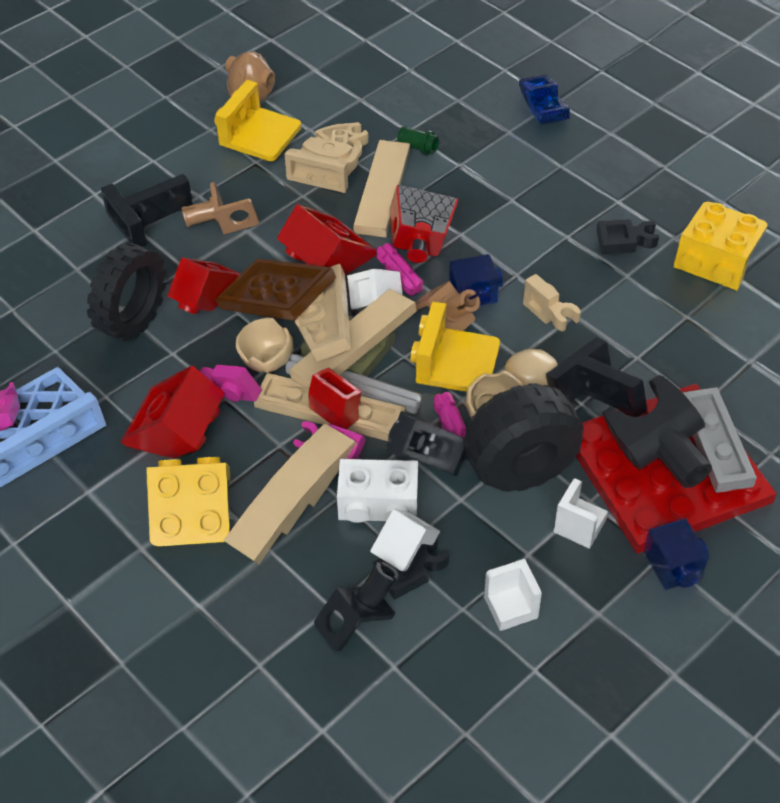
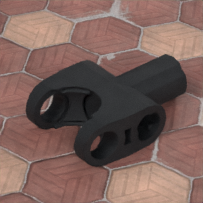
M657 375L649 381L650 387L658 399L655 409L649 414L642 417H631L625 415L622 411L618 412L613 406L602 411L604 419L620 449L638 470L643 469L660 458L683 488H692L698 485L711 472L712 465L689 439L705 428V423L698 410L683 392L664 376Z

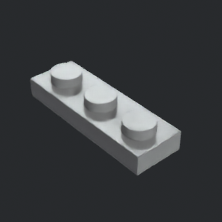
M718 388L683 392L698 410L705 423V428L694 434L693 439L697 449L712 465V470L708 475L715 492L754 487L757 477Z

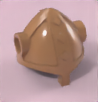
M247 51L237 57L230 56L227 59L225 69L228 72L227 90L230 98L234 91L238 90L246 80L258 83L260 101L268 96L275 85V73L261 54L255 51Z

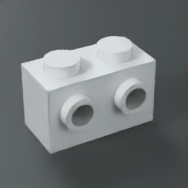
M340 459L337 490L338 520H349L357 523L364 521H387L393 509L408 511L417 516L418 461Z

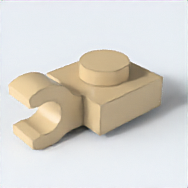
M537 274L525 280L523 304L545 324L552 321L555 328L563 332L566 330L567 325L565 317L571 318L575 323L580 321V309L572 303L559 302V293L551 284L546 283Z

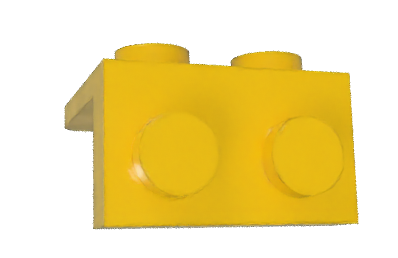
M246 80L238 90H235L232 97L222 108L218 109L215 115L219 145L267 161L276 160L301 130L300 120L260 108L258 83Z
M704 202L681 234L673 267L737 291L742 284L749 257L765 233L767 223L754 215L729 209L720 203Z
M432 301L429 314L422 315L419 325V336H422L420 342L414 341L410 360L412 363H416V383L467 392L471 383L484 373L493 374L500 348V340L494 336L446 328V304Z
M220 457L197 458V464L182 465L181 460L174 459L158 461V467H147L149 534L152 545L160 547L225 542L224 539L230 532L227 482H231L230 466L226 462L220 463Z

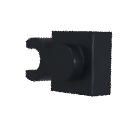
M631 219L598 221L596 231L602 254L635 252L637 245L644 248L657 247L659 234H654L655 222L645 221L638 226H632Z
M437 538L433 545H420V549L406 571H400L393 567L399 574L398 581L389 590L394 600L429 582V572L427 570L440 571L449 564V554L447 552L439 556L429 554L438 548ZM381 558L373 561V570L377 562H387Z

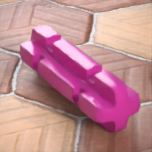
M386 243L377 248V259L387 270L400 272L402 288L408 295L414 296L423 290V280L416 273H413L414 270L397 253L398 251L392 244Z
M449 392L436 394L433 398V406L437 415L440 416L439 421L442 428L465 438L467 428L458 408L454 406L456 403L452 394Z

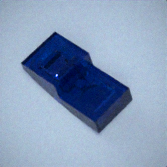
M547 74L519 79V87L523 97L540 124L570 119V107L558 97V84Z

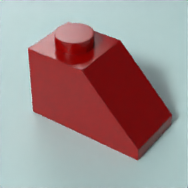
M181 257L167 296L179 302L178 308L192 314H198L199 310L213 311L218 306L215 299L240 273L217 262Z

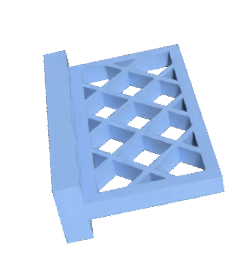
M59 367L16 390L19 403H29L26 409H19L15 419L21 420L18 428H7L0 431V439H5L0 442V488L107 426L97 398L90 391L85 394ZM56 382L61 384L58 391H44L45 388ZM39 402H53L51 409H36ZM63 402H70L62 407ZM31 420H38L30 425Z

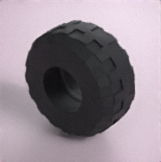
M529 383L524 386L511 387L509 390L494 395L488 402L483 403L468 422L464 447L474 471L484 484L506 492L514 490L524 491L534 486H540L546 481L555 478L567 466L571 465L576 454H579L584 429L573 405L559 389L547 385L542 386L538 383Z

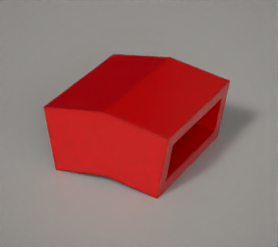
M328 367L312 375L308 391L309 408L330 424L347 430L359 420L358 407L362 391Z

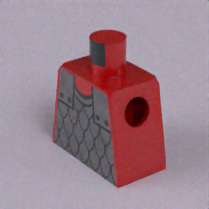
M397 185L389 210L392 245L395 248L407 250L408 259L415 263L426 261L428 255L438 256L456 209L458 198Z

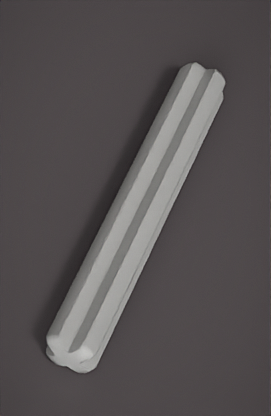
M292 354L285 364L286 373L290 374L289 369L303 359L304 356ZM348 370L340 374L341 377L362 391L361 396L404 406L405 412L417 414L421 407L422 395L420 393Z

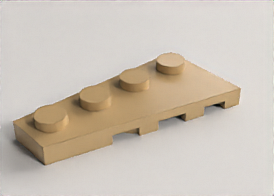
M340 264L330 267L336 276L334 281L295 320L316 362L326 358L339 357L345 351L351 350L346 279Z

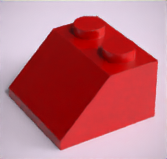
M296 204L277 236V239L287 247L285 252L294 259L303 260L308 265L332 267L340 264L345 275L374 258L377 254V249L336 217Z
M191 365L150 388L120 442L126 447L176 459L189 452L195 453L205 442L206 436L204 433L208 425L216 419L220 412L218 406L225 392Z

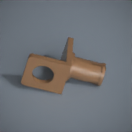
M215 182L210 183L212 196L209 197V201L182 207L183 217L188 228L193 225L216 220V222H219L223 234H227L259 224L251 199L224 205ZM237 210H244L249 214L243 221H234L230 218V215Z
M448 281L429 290L415 304L416 310H419L425 306H428L430 309L432 301L445 303L446 328L464 331L475 321V316L472 312L479 308L480 299L479 296L471 300L469 299V297L476 294L473 290H465L459 294L451 282Z

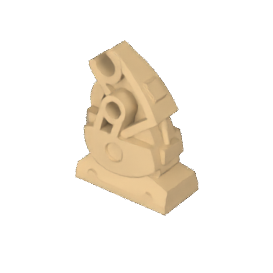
M359 122L331 125L315 131V137L308 138L302 144L301 150L289 149L286 151L287 180L346 193L348 176L358 165V158L362 154V146L368 144V132L366 130L361 132V124Z

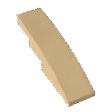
M325 423L271 478L240 517L224 541L257 564H260L281 532L288 535L307 505L309 504L312 507L316 505L339 471L340 459H347L357 443Z

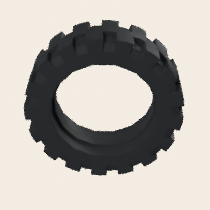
M127 243V245H118L117 250H111L106 255L107 259L105 262L101 261L96 269L98 271L97 276L92 278L90 287H92L91 293L87 297V303L90 304L87 314L88 318L92 319L90 323L93 328L122 341H128L129 338L132 340L137 338L139 332L143 333L148 328L149 321L154 320L157 315L155 311L158 306H161L163 301L161 296L162 292L166 289L164 277L167 275L166 267L162 266L164 260L158 256L157 252L133 243ZM136 271L135 288L131 299L119 313V303L123 288L130 276Z

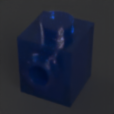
M490 254L449 262V281L459 294L465 290L475 291L476 294L469 297V299L471 300L479 296V306L498 302V290L500 287H503V276L500 267L494 266Z
M686 518L649 529L644 553L664 590L678 586L687 588L702 579L709 559L708 548L703 539L697 538Z

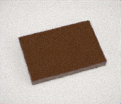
M257 258L215 300L222 310L295 321L334 281L336 276L330 267Z

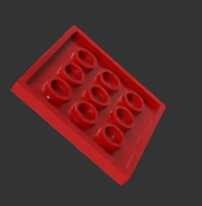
M695 383L679 390L689 392L701 389ZM657 397L646 400L647 411L639 417L647 415L655 409L658 403ZM604 416L582 422L584 429L583 440L579 454H576L575 457L637 554L774 503L777 493L748 454V459L757 477L754 487L716 493L709 475H707L705 480L692 488H683L660 458L641 470L635 468L617 444ZM691 436L689 439L696 446L693 436Z

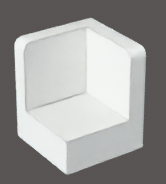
M371 269L347 276L351 310H364L388 289L403 295L399 271Z
M574 478L558 504L554 533L590 549L606 521L608 511L580 499L582 481Z
M393 509L370 552L398 570L406 571L420 545H433L440 531L408 511Z
M525 559L486 572L484 599L500 631L538 619L542 593Z

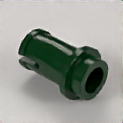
M402 126L398 132L397 142L409 143L410 148L420 150L423 155L427 156L437 151L439 137L431 130L422 132Z

